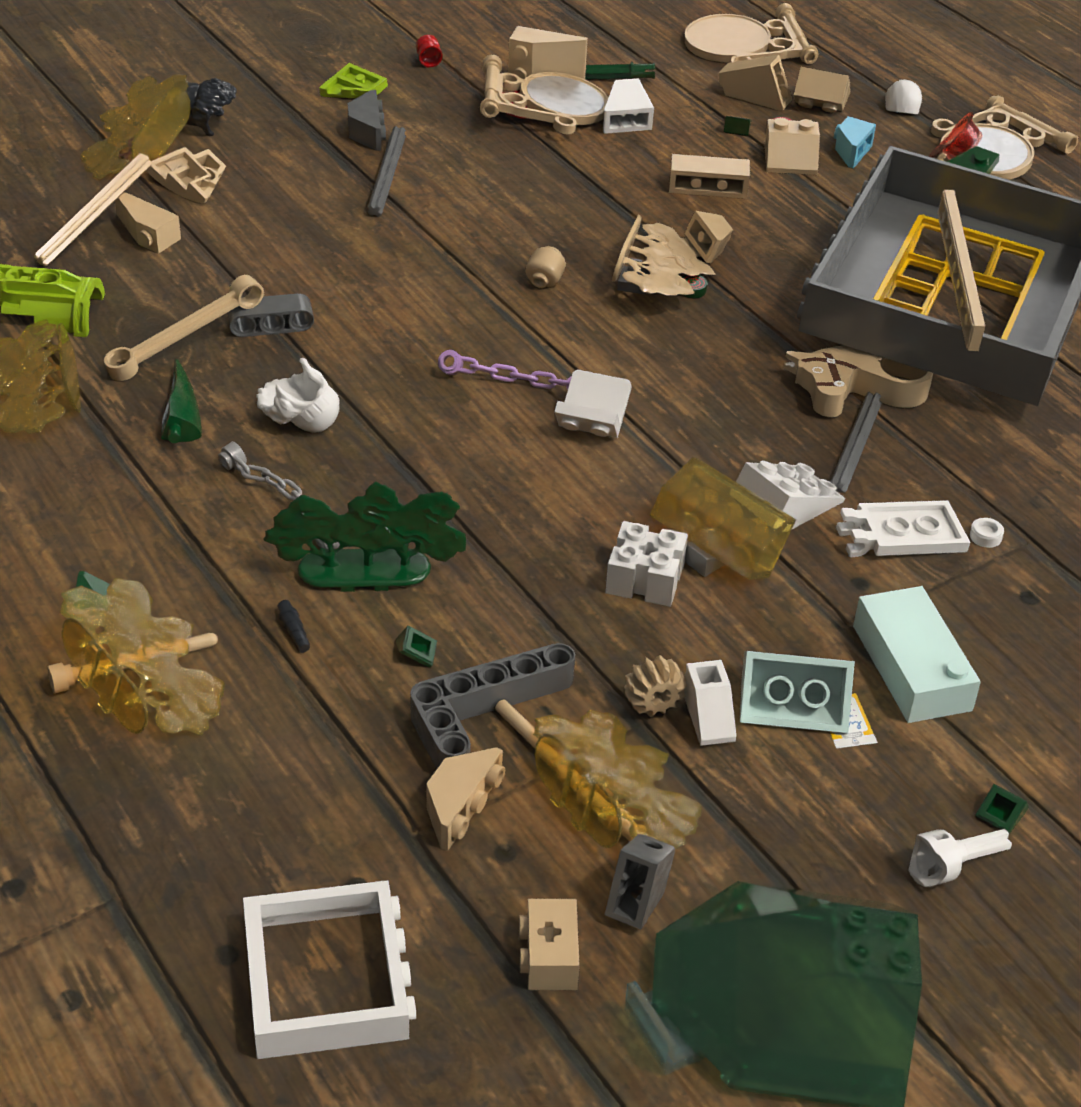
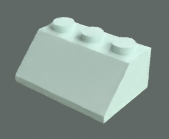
M744 651L740 722L848 733L855 661Z

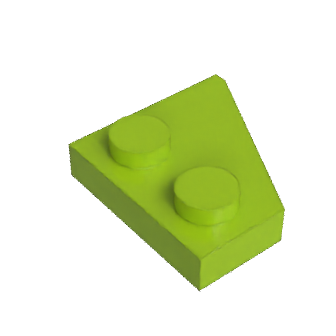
M348 63L321 85L319 90L320 95L323 97L358 98L370 90H376L378 95L388 87L387 78Z

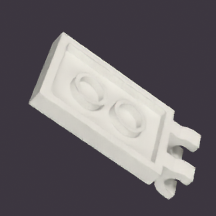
M948 500L859 503L857 510L841 508L840 514L843 520L847 522H838L836 525L839 536L851 535L854 544L850 543L846 546L849 557L862 556L871 549L874 550L876 556L967 552L970 541Z

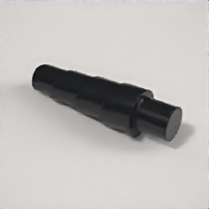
M282 600L277 605L280 612L279 619L299 651L305 653L310 649V642L303 628L297 609L292 607L289 600Z

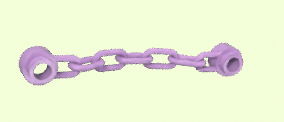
M453 350L444 351L438 359L439 368L448 375H456L459 372L473 374L479 370L488 372L496 380L514 382L517 378L529 380L532 386L552 389L556 385L566 386L568 390L571 377L567 380H561L549 372L535 371L531 375L518 373L515 367L504 364H493L491 367L479 365L476 359L461 356ZM448 357H453L454 364L446 367L445 360ZM463 361L474 363L470 364L472 369L463 368ZM495 368L513 371L510 373L512 378L495 375L498 373V370ZM536 375L551 377L548 380V382L551 384L548 385L534 382L538 381V377H536Z

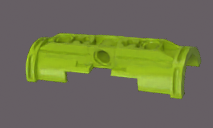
M0 264V305L2 314L34 316L35 330L74 333L76 337L88 336L90 299L103 300L105 296L104 286L100 278L79 277L60 269Z

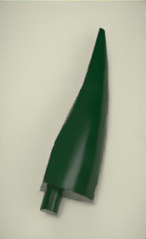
M175 358L171 395L161 421V439L169 440L171 443L191 442L202 436L200 414L189 378L179 360Z

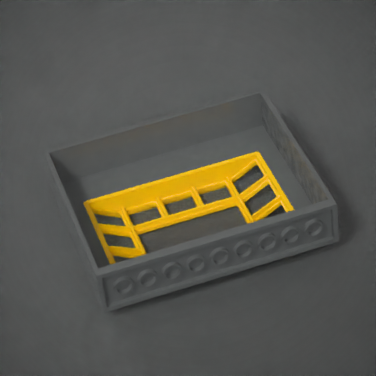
M890 146L885 155L880 154L876 167H873L870 172L869 179L863 183L861 193H857L853 207L849 206L845 221H840L837 233L833 234L830 239L828 249L824 248L820 262L815 263L811 278L807 277L804 282L802 294L806 295L805 302H801L797 312V318L801 319L798 331L1039 406L1081 301V200ZM944 189L955 191L965 239L993 248L984 274L973 271L976 285L1018 297L1002 337L998 338L983 333L979 351L967 350L962 326L928 316L946 278L951 277L947 256L945 261L942 262L914 253L924 228L942 233L937 213ZM1002 252L1018 255L1033 261L1024 286L992 277ZM908 265H913L936 272L938 276L934 284L904 276L903 273ZM900 287L926 295L927 298L923 306L919 307L893 299L891 296L895 288Z

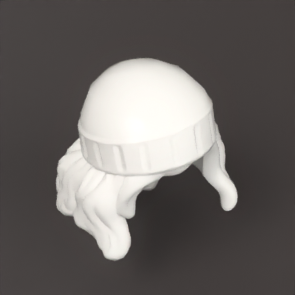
M300 358L299 361L302 364L303 373L294 374L291 378L275 379L272 382H267L264 388L258 389L259 394H256L258 398L257 407L279 424L291 421L305 431L311 433L322 432L336 420L340 400L338 394L328 385L323 375L312 368L305 358Z

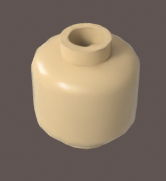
M551 246L541 247L532 253L525 272L534 286L538 288L554 287L561 279L566 262L558 249Z

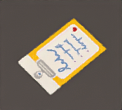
M852 694L848 733L829 731L836 749L878 743L857 694Z

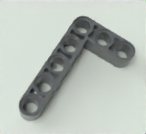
M551 644L415 684L410 692L411 722L436 770L445 758L471 752L470 739L460 720L494 711L497 703L503 699L510 705H515L569 688L574 680V650L566 644Z

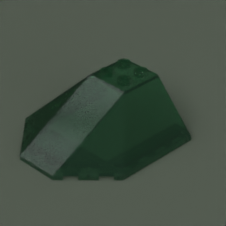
M737 881L656 933L651 1006L662 1018L667 1016L679 1028V1036L702 1060L707 1058L721 1072L720 1079L729 1088L851 1107H904L922 989L918 914L892 903Z

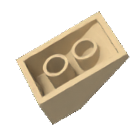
M517 26L509 38L508 73L515 74L522 79L541 72L564 73L585 79L588 38Z

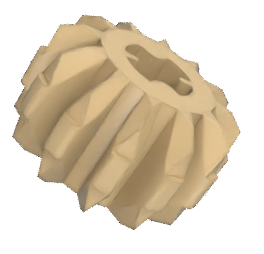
M659 655L654 661H651L646 657L644 664L641 666L633 664V673L625 675V694L639 714L645 712L652 717L660 711L665 715L666 709L669 707L677 708V700L685 697L686 679L672 659L666 660Z

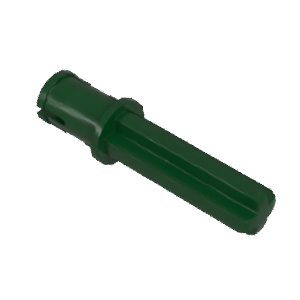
M631 61L630 64L586 65L585 79H655V71L645 72V70H654L655 63L633 64V61Z

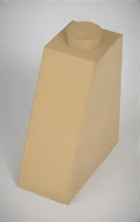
M780 55L727 63L718 73L719 83L723 87L725 96L779 111L784 110L792 101Z

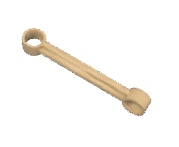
M250 275L239 276L232 282L229 293L131 349L119 347L109 351L104 358V363L110 377L116 381L128 380L138 372L139 363L238 306L244 309L254 308L263 298V287ZM252 286V289L249 292V294L241 298L242 293L248 287Z

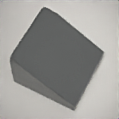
M687 542L685 563L705 577L728 563L726 557L707 543Z

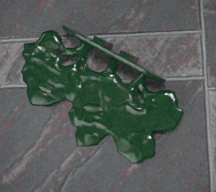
M376 481L365 490L364 496H357L347 504L348 512L341 515L332 511L321 500L300 495L289 504L287 509L281 510L273 517L274 527L265 531V537L263 538L265 542L276 546L278 556L283 560L292 562L300 560L297 571L299 577L305 583L317 587H341V592H355V587L375 586V591H388V586L417 584L423 581L430 574L431 570L430 561L424 554L437 561L446 562L454 557L457 552L466 550L465 533L446 525V521L451 520L457 510L460 509V505L452 500V496L445 492L420 494L416 499L403 505L398 502L395 490ZM320 539L327 545L328 549L319 548L318 550L312 543V540ZM338 542L340 544L339 547L333 549L332 544ZM414 542L415 548L409 549V543ZM307 544L310 550H303L302 545ZM345 547H359V548H361V549H343V548H345Z

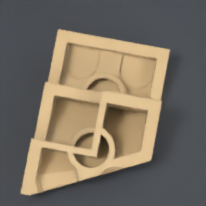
M183 147L151 161V166L146 172L172 192L194 202L205 203L223 174L226 165L209 149L193 155L186 147Z

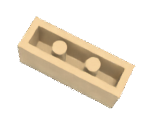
M672 154L669 193L747 199L750 160Z

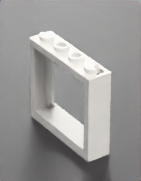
M388 880L243 898L257 1059L409 1039V1020L416 1019V1006L414 996L406 997L405 987L411 986L410 968L408 961L401 962L400 953H406L403 928L396 929L395 920L401 919L398 896H391ZM380 913L393 1006L271 1022L262 927Z

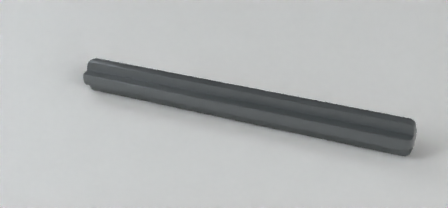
M395 126L392 129L368 204V213L371 216L376 215L379 217L383 212L406 137V130L403 127L398 128Z
M870 391L867 392L830 482L837 487L836 491L845 493L847 491L882 404L880 401L881 395L877 392L874 395Z

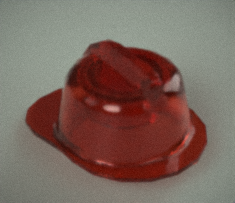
M969 112L961 118L950 134L930 153L929 157L932 158L943 150L958 156L977 146L983 134L972 121L974 113Z

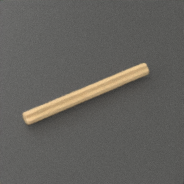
M142 153L138 154L35 253L34 257L40 265L48 266L151 166L149 157Z

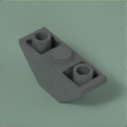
M370 90L347 103L349 139L376 151H381V141H386L382 100H377L376 90Z

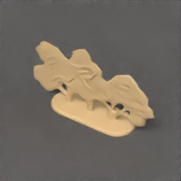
M638 215L621 250L612 282L618 279L626 263L631 265L634 271L624 272L623 278L627 282L639 286L644 293L653 294L657 292L666 296H675L677 294L692 295L694 291L690 283L679 276V273L688 276H698L699 274L715 275V273L708 264L696 258L701 257V255L690 240L679 237L677 232L669 226L661 223L644 224L643 229L648 233V236L638 235L641 223V216ZM635 239H637L647 244L649 247L641 249L638 247H634L633 244L635 242ZM633 251L645 255L647 260L637 262L628 258V256ZM641 267L645 268L650 272V274H645L639 269H641Z

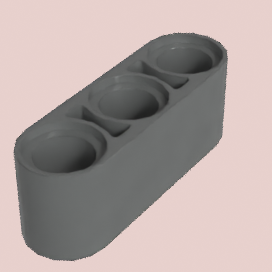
M304 294L264 296L261 302L254 308L244 309L238 306L227 312L231 332L239 337L301 332L308 330L314 324L311 302Z

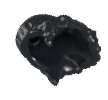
M216 78L205 80L200 84L193 82L180 83L172 88L168 96L171 103L176 105V109H169L168 111L173 121L183 126L201 127L206 135L213 136L214 132L210 130L208 125L210 116L213 114L216 116L224 115L222 107L229 105L235 99L237 89L229 82Z

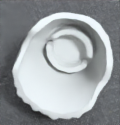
M910 80L896 81L887 90L885 96L886 110L918 114L922 103V94L919 86Z

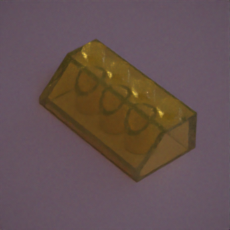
M692 457L662 486L650 513V516L673 531L688 534V541L694 543L749 580L770 577L796 521L795 518L696 457Z

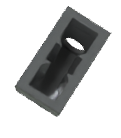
M638 834L620 850L605 915L641 930L665 892L675 848L670 844L644 834ZM634 890H642L636 899L631 895V892Z

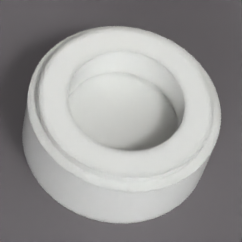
M991 518L975 520L970 530L971 540L975 544L987 548L998 546L1004 534L1003 526Z

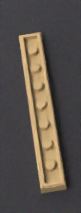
M944 189L937 214L965 345L968 351H979L985 330V322L955 191Z

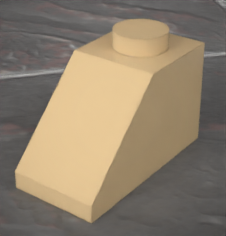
M695 211L685 235L704 261L711 264L723 252L731 238L733 229L722 215Z

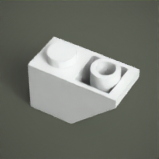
M722 660L688 663L685 673L687 686L684 688V698L700 746L736 742L731 685Z

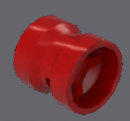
M424 35L417 40L416 51L421 64L428 68L440 64L443 54L437 38L432 35Z

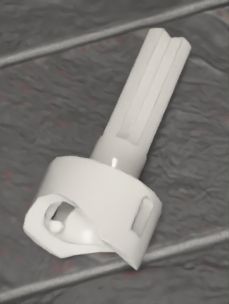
M1002 829L963 840H955L945 830H934L917 834L909 866L910 875L918 884L924 887L953 881L959 876L962 863L966 860L1010 849L1012 842L1007 839L1009 833L1007 830Z

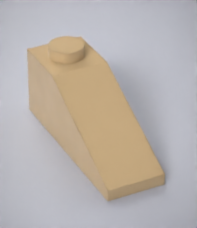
M123 192L115 200L117 216L139 245L159 254L181 239L178 215L126 192Z

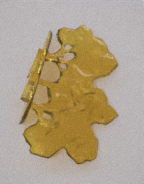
M115 578L107 587V595H101L83 586L61 593L64 601L61 604L60 613L67 618L62 625L61 633L64 648L74 666L79 670L77 679L85 689L92 687L100 696L98 705L105 714L113 712L127 730L135 734L142 733L148 724L146 703L157 709L155 715L156 725L163 732L175 734L179 731L189 730L197 735H203V732L209 729L208 720L219 715L221 708L220 698L224 695L225 683L206 671L188 669L179 665L178 658L188 654L189 644L186 638L191 636L193 624L174 616L152 617L151 605L153 599L144 585L135 580L127 581L122 578ZM103 626L105 631L96 634L95 629ZM102 644H107L110 647L111 655L106 651ZM121 668H131L140 677L139 690ZM150 681L152 687L145 689L144 684ZM153 691L163 692L169 696V700H154L155 697L153 695L146 696V693ZM167 705L170 709L163 711L159 706Z
M588 710L581 717V723H575L556 714L535 718L538 725L534 728L533 735L538 738L535 746V761L538 773L545 786L551 791L550 800L557 808L565 807L572 815L571 824L578 831L585 830L596 843L604 848H611L618 843L622 833L621 817L631 822L629 832L633 839L638 834H644L670 844L675 849H679L681 845L686 844L685 836L696 833V829L699 826L697 819L701 816L702 806L681 793L664 791L655 788L653 785V781L663 779L665 770L661 767V764L667 762L669 754L648 745L631 746L625 744V735L628 730L618 717L608 712L601 713L595 710ZM570 749H577L578 753L573 754ZM604 787L608 788L613 793L614 799ZM625 799L626 804H618V801ZM620 808H635L641 810L644 816L628 815L629 812L627 810L621 811ZM633 820H642L645 824L640 825Z

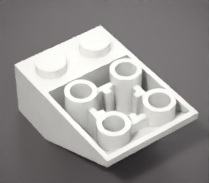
M760 461V463L746 462L729 496L773 530H792L843 503L845 500L842 495L836 492L837 487L827 480L819 479L814 475L815 471L806 464L789 465L785 462L771 464L766 461Z

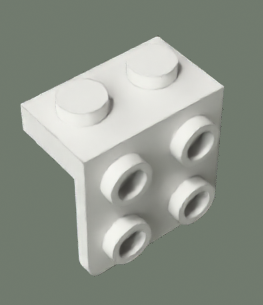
M582 370L574 371L565 402L557 401L555 415L558 425L568 430H581L598 436L618 438L632 388L631 382L627 379Z

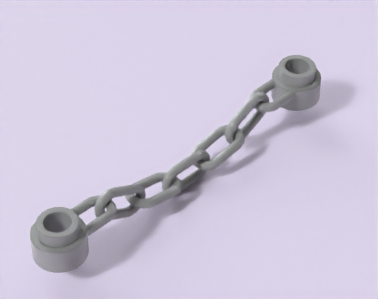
M232 441L221 448L218 458L227 470L234 468L239 470L244 478L260 482L265 481L275 487L289 500H295L302 495L301 488L291 480L281 479L267 468L246 465V456L237 443ZM250 469L260 471L262 477L250 475ZM286 484L295 489L292 490L291 495L285 491ZM315 539L320 548L328 549L323 541ZM338 542L334 543L332 548L336 549L340 544Z

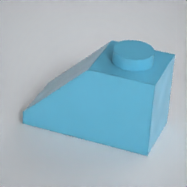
M848 116L842 124L837 125L834 132V139H837L835 150L848 167L854 168L872 147L876 124Z

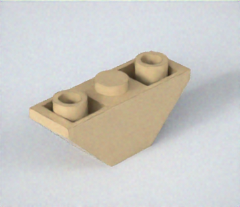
M491 748L445 758L426 783L427 811L441 849L448 851L456 839L460 840L463 838L468 829L469 820L475 812L480 813L483 810L493 787L498 788L505 775V767L502 766L503 750Z

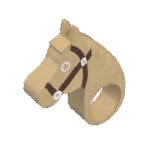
M845 345L825 348L812 353L787 351L786 357L792 362L784 363V368L796 375L795 383L800 384L810 393L814 410L820 415L827 417H837L842 413L844 400L849 393L866 396L869 391L873 395L877 392L881 395L880 401L894 407L910 408L921 405L928 398L933 377L932 372ZM892 376L904 377L910 380H902Z

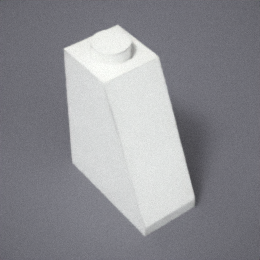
M639 78L615 80L604 109V134L652 130L654 107Z

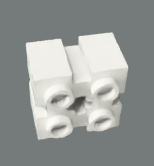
M623 521L617 537V546H614L608 562L606 593L631 599L633 593L645 595V602L671 607L677 589V580L680 579L685 563L688 534L662 529L658 534L649 532V526Z

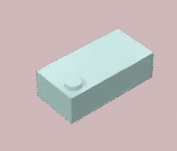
M923 586L860 596L853 627L907 723L973 711L981 681Z

